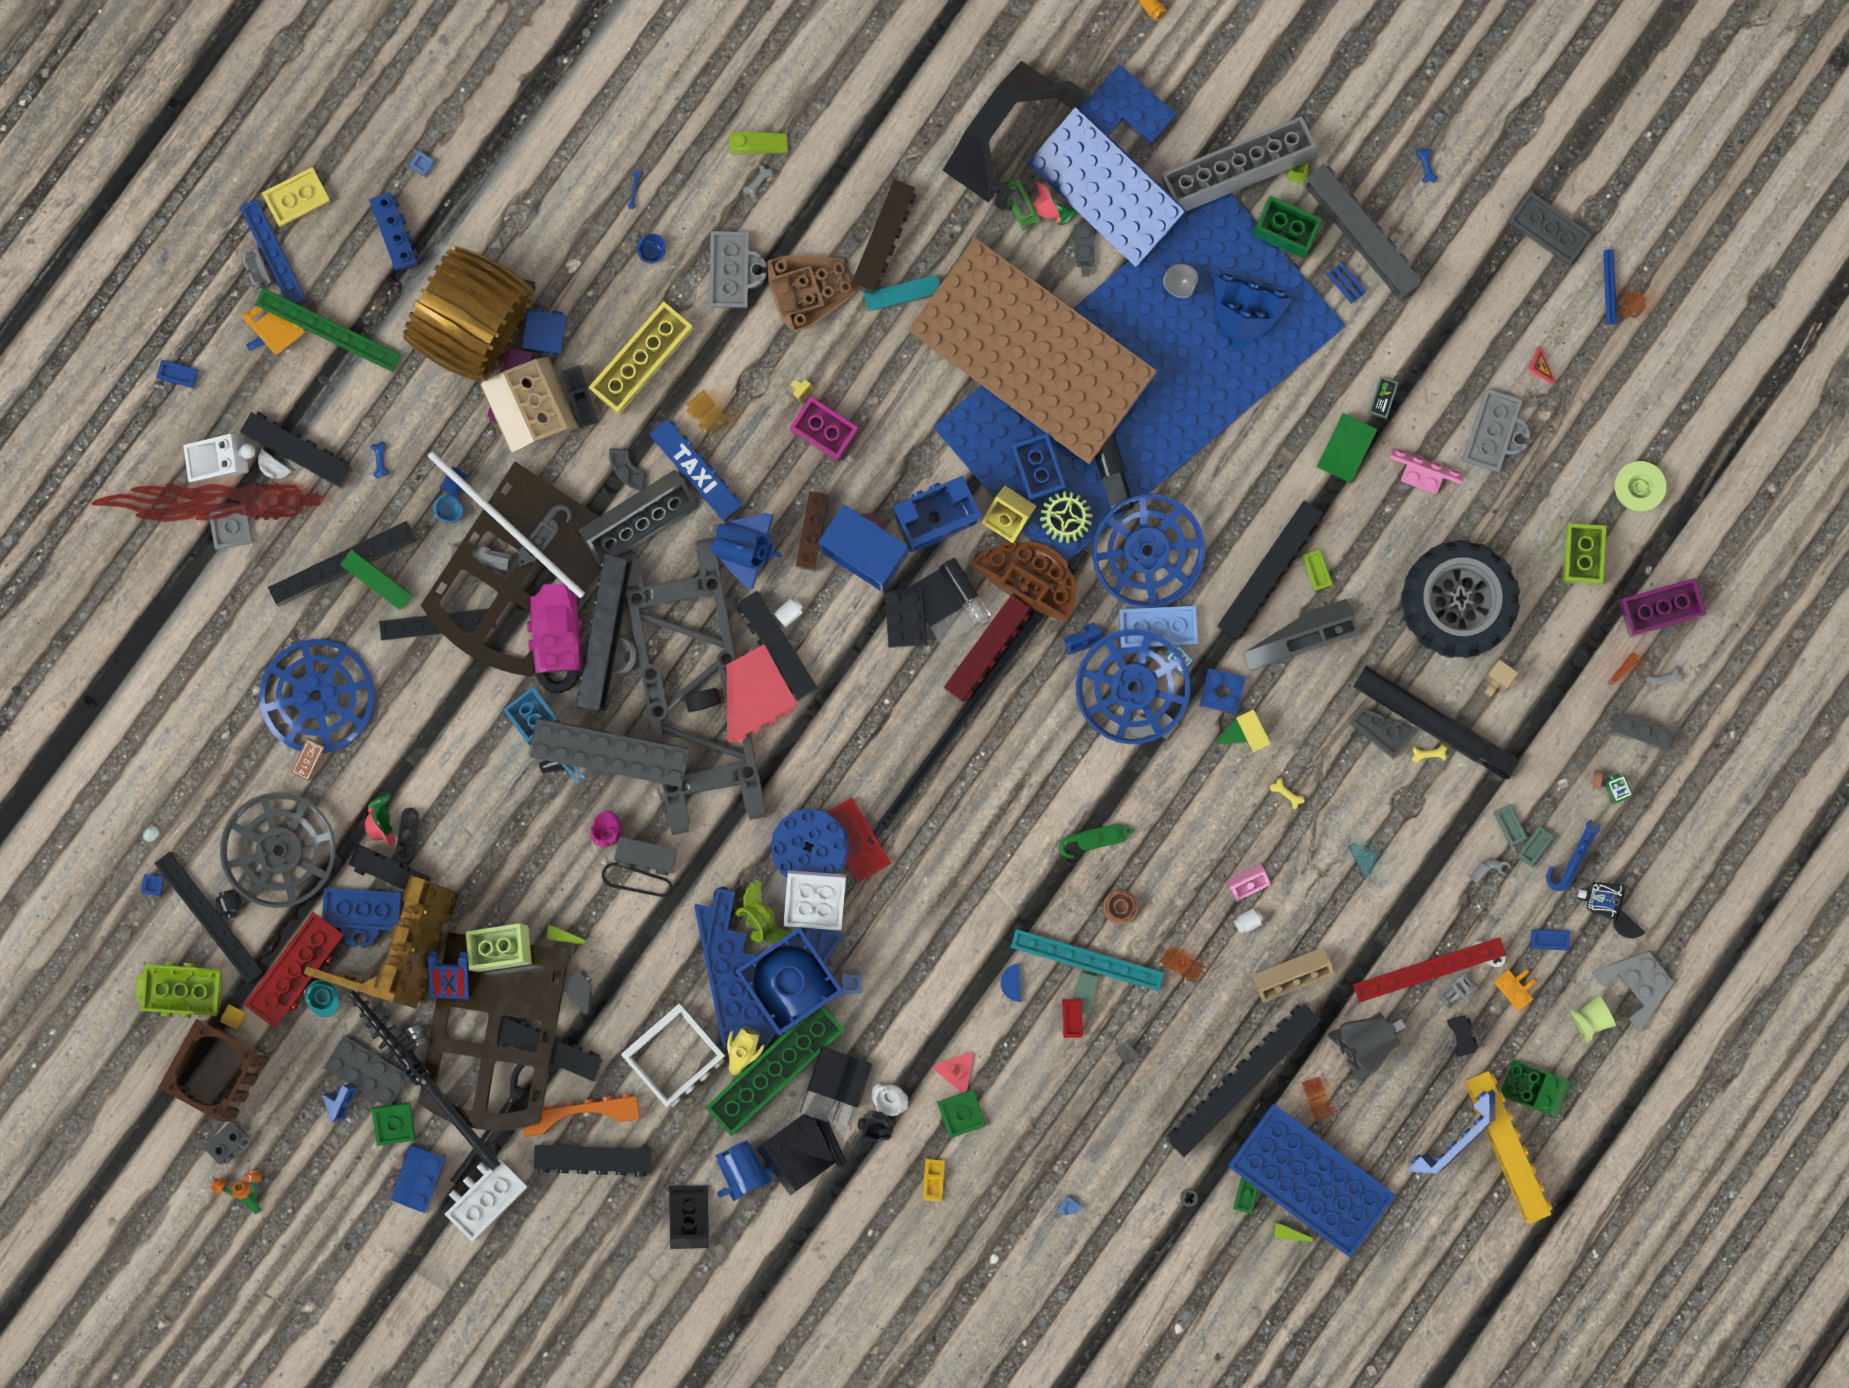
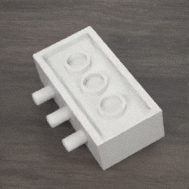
M502 1159L498 1160L501 1165L494 1171L488 1169L481 1162L477 1168L483 1176L476 1183L467 1176L463 1182L470 1189L462 1197L455 1190L449 1194L456 1203L445 1215L471 1242H474L529 1187Z

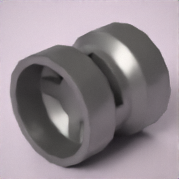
M423 1024L405 1030L406 1035L410 1037V1042L414 1041L416 1043L412 1048L430 1042L428 1036L425 1033L423 1034L425 1030Z

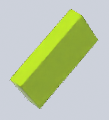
M1321 549L1302 555L1314 592L1332 586L1333 584Z

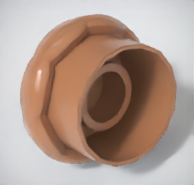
M1115 890L1105 898L1103 910L1111 922L1126 924L1136 916L1138 903L1130 892Z

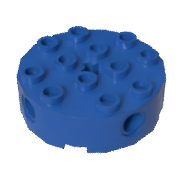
M811 808L794 811L783 818L773 832L770 846L773 862L780 873L786 878L788 870L840 874L847 863L850 852L848 832L841 821L826 811ZM809 844L814 845V847H812L811 850L807 849Z

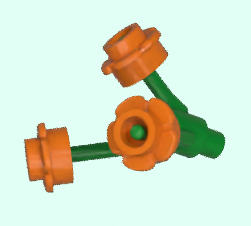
M248 1170V1174H244L246 1181L241 1180L232 1186V1191L225 1187L227 1181L223 1180V1177H220V1179L215 1178L210 1187L213 1189L212 1193L220 1195L224 1191L247 1205L254 1214L261 1211L258 1206L259 1202L256 1199V1182H262L263 1176L260 1170ZM246 1182H252V1192H251V1193H250V1185H249L248 1183H246Z

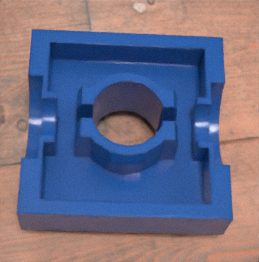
M1208 668L1200 707L1237 715L1246 677ZM1225 686L1232 695L1229 694L1227 697L1221 698L1213 689Z

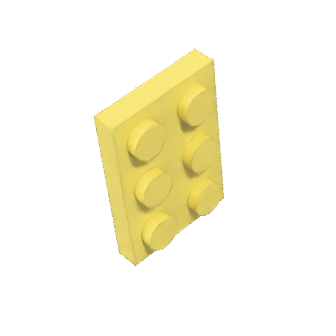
M313 167L262 192L279 227L331 202Z

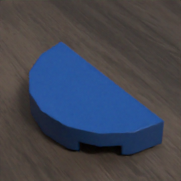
M1019 964L1008 967L1001 976L1000 983L1002 992L1006 997L1016 1002H1021Z

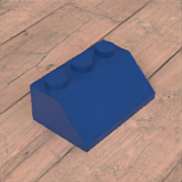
M410 1145L390 1200L427 1213L447 1158Z

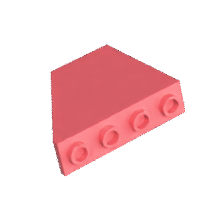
M764 644L726 665L727 740L729 743L735 740L737 743L747 738V733L752 732L754 734L762 730L761 725L774 723L778 720L777 716L780 714L783 717L793 712L792 707L798 705Z

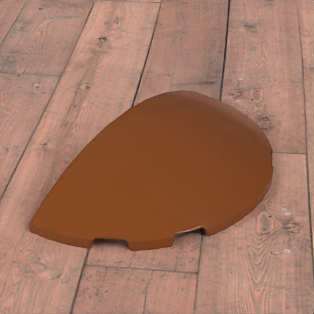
M1007 541L992 550L987 549L972 562L971 566L980 574L1028 607L1065 622L1071 616L1076 601L1074 575L1071 574L1068 564L1063 557L1050 547L1033 541H1028V543H1017L1016 541L1011 543Z

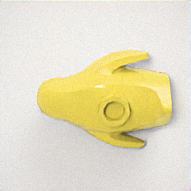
M744 1026L740 1029L734 1040L733 1031L730 1032L727 1048L730 1062L728 1067L732 1075L739 1076L749 1064L761 1055L765 1045L763 1044L757 1050L760 1032Z

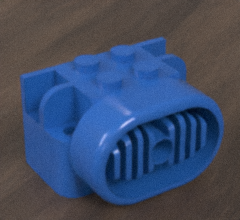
M963 476L942 485L936 483L930 486V489L924 493L922 490L912 494L910 499L893 506L898 528L910 553L951 538L960 531L980 522L982 516ZM930 515L937 516L938 523L930 522L928 517Z

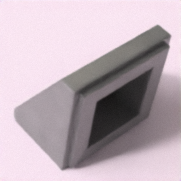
M1127 1041L1115 1050L1125 1064H1129L1138 1057L1137 1052Z

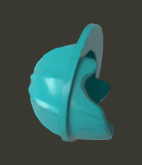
M322 979L315 980L307 987L305 1001L312 1012L320 1017H329L337 1011L339 996L336 987L331 982Z

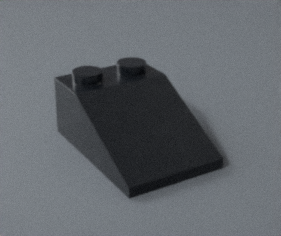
M669 1186L670 1249L709 1248L708 1186Z

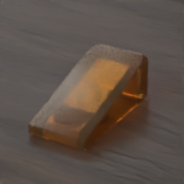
M1635 652L1630 653L1608 681V684L1615 683L1645 660Z
M1169 946L1160 961L1161 964L1192 983L1196 982L1204 969L1201 964Z

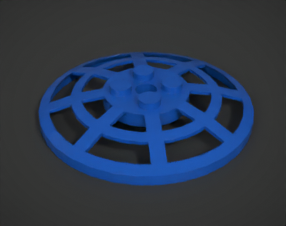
M1140 494L1129 497L1115 505L1098 525L1092 545L1094 569L1104 588L1121 602L1139 608L1165 606L1186 594L1199 577L1205 558L1203 532L1193 513L1175 499L1159 494ZM1147 499L1161 500L1172 504L1176 508L1169 516L1159 511L1147 510ZM1139 500V511L1126 516L1120 522L1112 517L1124 505ZM1182 513L1191 522L1197 540L1185 541L1181 528L1175 522ZM1147 516L1161 518L1164 522L1158 529L1148 527ZM1139 517L1140 528L1130 532L1124 527L1130 520ZM1107 522L1114 528L1109 538L1108 551L1097 553L1099 536ZM1170 525L1178 536V542H1169L1164 535ZM1119 532L1126 538L1124 549L1113 550L1114 541ZM1145 545L1151 546V552L1148 555L1142 553V548ZM1198 548L1196 564L1188 578L1180 572L1185 560L1186 549ZM1180 549L1179 558L1174 567L1167 562L1170 550ZM1125 557L1129 564L1123 574L1117 568L1114 558ZM1109 560L1113 572L1119 578L1114 588L1103 577L1098 561ZM1161 568L1169 572L1163 579L1157 582L1153 581L1152 572ZM1137 570L1145 573L1146 584L1136 583L1129 580V578ZM1174 577L1184 584L1173 594L1163 599H1156L1155 588L1166 585ZM1127 584L1136 589L1147 590L1149 601L1132 600L1119 593L1124 585Z
M1139 629L1117 631L1096 642L1083 658L1076 678L1078 705L1089 725L1107 739L1124 744L1152 742L1171 731L1185 713L1191 692L1189 671L1179 651L1160 635ZM1124 636H1144L1141 647H1128L1118 650L1112 641ZM1151 638L1165 645L1175 655L1176 659L1166 663L1158 654L1149 650ZM1106 645L1111 655L1103 661L1098 672L1086 670L1093 655L1102 646ZM1140 653L1137 664L1126 665L1122 655ZM1147 655L1155 659L1162 667L1151 672L1145 667ZM1115 660L1120 669L1115 673L1114 677L1103 675L1107 666ZM1181 665L1185 678L1184 697L1174 694V680L1171 670ZM1164 674L1167 675L1168 692L1157 690L1156 679ZM1084 677L1095 680L1094 692L1098 703L1088 709L1083 696ZM1101 682L1111 685L1112 696L1105 700L1101 696ZM1132 682L1139 684V690L1135 693H1132L1129 689V685ZM1155 697L1165 699L1166 701L1162 708L1154 715L1149 705ZM1171 701L1182 704L1175 719L1162 730L1157 720L1167 711ZM1117 702L1125 708L1122 719L1112 714L1107 707ZM1143 709L1147 717L1146 720L1129 721L1132 710ZM1102 710L1110 720L1120 724L1117 734H1111L1095 722L1092 715ZM1151 724L1155 732L1154 735L1144 738H1124L1127 727H1142Z
M311 639L289 646L273 659L263 676L259 699L263 718L271 732L280 741L295 750L301 751L303 745L293 742L298 732L311 736L321 735L325 746L322 753H329L353 742L366 728L374 708L375 691L371 674L365 663L356 653L338 642L325 639ZM309 645H327L341 651L335 659L325 656H311ZM302 647L303 658L292 663L285 671L275 666L286 654ZM347 655L353 658L359 665L365 676V681L354 683L349 671L341 664ZM320 661L331 665L326 673L323 674L314 672L312 662ZM305 664L307 674L299 680L289 675L295 668ZM337 669L343 673L348 684L337 686L332 679ZM270 673H273L280 678L276 689V701L265 704L266 684ZM286 681L294 686L293 697L282 699V689ZM368 688V704L365 715L361 719L353 714L356 704V690ZM315 690L321 692V698L318 701L311 699V693ZM350 692V703L346 710L338 705L341 693ZM295 704V707L300 712L295 722L289 718L284 707ZM278 709L283 720L292 727L287 737H284L275 728L269 718L268 711ZM333 711L343 716L336 724L327 728L325 717ZM309 717L318 720L320 729L311 730L301 726L305 719ZM348 720L358 726L347 738L332 745L329 733L342 727Z

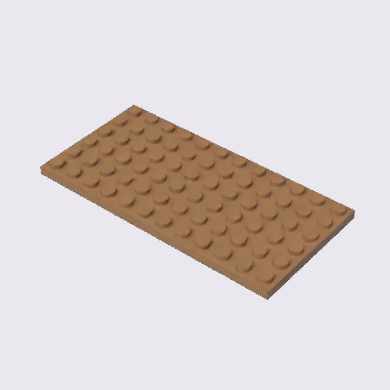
M977 238L973 239L908 329L909 332L1089 465L1158 372Z

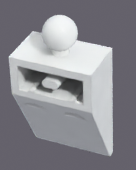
M227 434L183 445L189 483L249 473L247 459L255 455L253 445L245 444L244 436L238 434Z

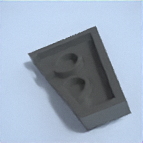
M1361 708L1349 722L1352 727L1393 760L1418 730L1402 725L1400 722L1384 718L1382 715Z

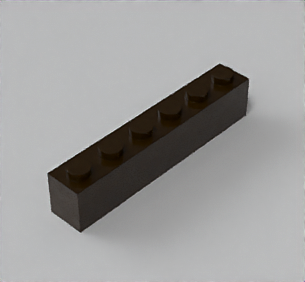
M895 179L893 180L851 282V287L873 295L874 290H879L882 280H879L881 273H886L889 265L886 262L888 256L893 255L896 248L893 245L895 239H899L903 231L900 228L902 222H906L909 217L910 211H907L910 204L913 205L916 200L915 187Z

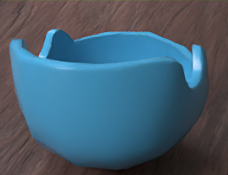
M446 494L440 496L434 502L433 513L440 522L446 524L454 523L462 517L463 506L457 497Z

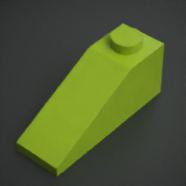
M729 132L731 156L788 153L787 134Z

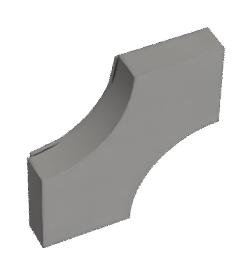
M1164 713L1157 721L1163 730L1173 719ZM1137 714L1131 722L1142 721L1147 718ZM1177 723L1176 726L1167 734L1162 736V738L1167 740V738L1174 732V730L1179 726V724ZM1151 724L1142 727H1127L1126 729L1136 739L1155 734Z

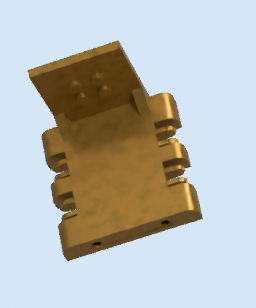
M410 875L402 901L405 902L398 925L393 926L390 939H393L386 963H381L376 977L365 981L339 972L337 975H333L307 966L304 974L417 1009L419 1002L425 1003L430 989L427 962L429 951H436L438 955H441L445 942L441 940L443 936L442 929L444 924L447 923L448 918H453L460 893Z

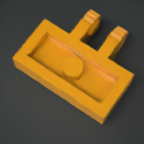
M1508 969L1493 981L1518 1012L1533 1000L1526 990L1533 986L1537 979H1531L1524 987L1519 983V980L1526 977L1530 972L1528 969H1525L1516 978Z

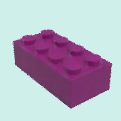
M1695 578L1618 601L1629 638L1706 615Z

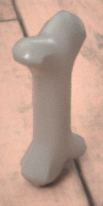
M759 165V175L749 186L743 187V193L750 194L752 198H756V190L766 177L773 175L771 168L766 169L764 165Z
M1675 666L1673 671L1658 677L1648 675L1646 681L1651 684V689L1655 691L1659 684L1671 680L1681 682L1684 676L1679 673V667Z

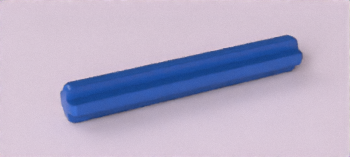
M1608 249L1603 252L1606 323L1614 325L1617 323L1614 250Z

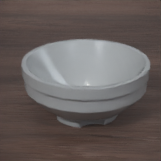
M620 638L617 643L613 671L615 673H627L637 662V651L630 640Z

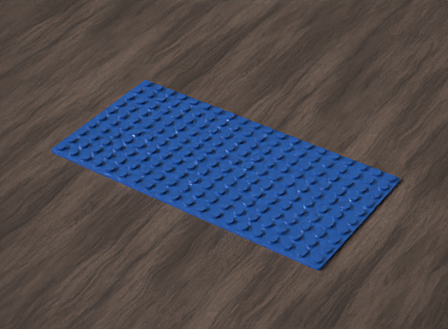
M1232 193L1186 212L1138 267H1135L1128 261L1073 308V310L1158 371L1114 431L1126 471L1125 477L1131 497L1149 494L1345 326L1344 322L1278 247L1251 235L1257 222ZM1186 264L1196 270L1198 282L1190 297L1178 298L1165 289L1163 278L1172 265ZM1228 273L1242 280L1254 281L1272 289H1280L1292 298V302L1269 331L1253 340H1237L1225 332L1216 314L1215 275ZM980 386L935 424L934 428L994 499L1005 485L1028 500L1011 445L1046 434V432L984 386ZM1048 435L1066 486L1064 490L1066 497H1070V493L1073 492V499L1080 495V503L1086 500L1087 502L1083 507L1090 506L1091 509L1086 514H1092V517L1086 518V520L1092 523L1091 525H1085L1089 529L1088 532L1081 531L1084 535L1083 538L1079 537L1078 534L1076 535V542L1073 541L1072 537H1070V543H1066V538L1064 537L1062 543H1059V536L1052 540L1054 533L1052 532L1047 535L1046 531L1049 527L1042 528V525L1047 522L1040 521L1041 517H1046V515L1041 513V510H1048L1044 507V503L1051 505L1049 497L1057 500L1055 494L1031 501V503L1036 505V508L1022 529V532L1030 541L1050 547L1068 562L1094 540L1098 525L1111 510L1095 458L1089 465ZM1064 491L1058 492L1060 498H1063L1062 494ZM1139 500L1133 501V506L1136 505L1139 502ZM1067 503L1058 504L1052 511H1063ZM1072 504V513L1082 518L1079 508ZM1067 509L1064 516H1061V519L1063 518L1064 521L1063 526H1065L1068 519H1072L1068 514L1069 509ZM1127 511L1113 514L1112 517L1117 521ZM1050 517L1052 525L1060 531V521ZM1107 522L1104 525L1101 533H1103L1107 528L1110 527V525ZM1069 524L1066 532L1076 530L1081 524Z

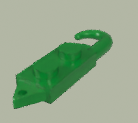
M1117 823L1068 835L1060 841L1059 851L1066 858H1074L1073 854H1068L1065 851V846L1068 843L1077 841L1082 850L1089 851L1125 842L1124 839L1134 829Z

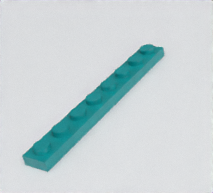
M1017 929L1011 944V948L1158 992L1164 975L1160 971Z

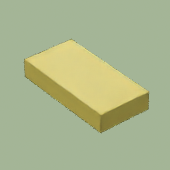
M1254 709L1236 718L1253 753L1271 744Z

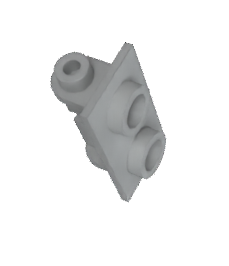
M258 248L250 253L245 252L241 254V260L246 270L252 271L248 273L252 287L260 291L272 283Z

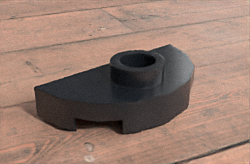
M1620 910L1617 923L1613 922V928L1624 938H1638L1646 933L1622 910Z

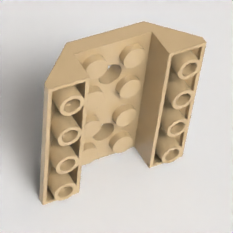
M549 357L534 359L503 371L480 384L511 454L525 449L539 440L560 432L563 434L579 427ZM523 379L530 381V388L523 387ZM538 414L546 416V423L538 421Z

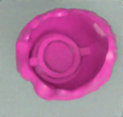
M607 810L594 818V824L590 832L594 844L604 848L616 843L623 833L621 819L615 813Z

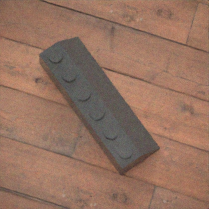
M673 470L585 525L578 532L601 567V562L605 555L614 557L623 555L696 509L697 505L685 481Z

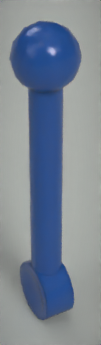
M638 170L633 173L634 184L631 201L628 204L629 209L635 208L634 200L638 178L641 177V173Z

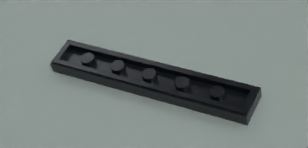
M488 609L447 613V615L461 630L471 631L475 630ZM428 616L379 621L381 641L442 634Z

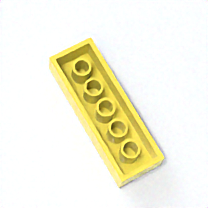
M663 301L588 387L589 390L616 414L620 415L694 330L693 326Z

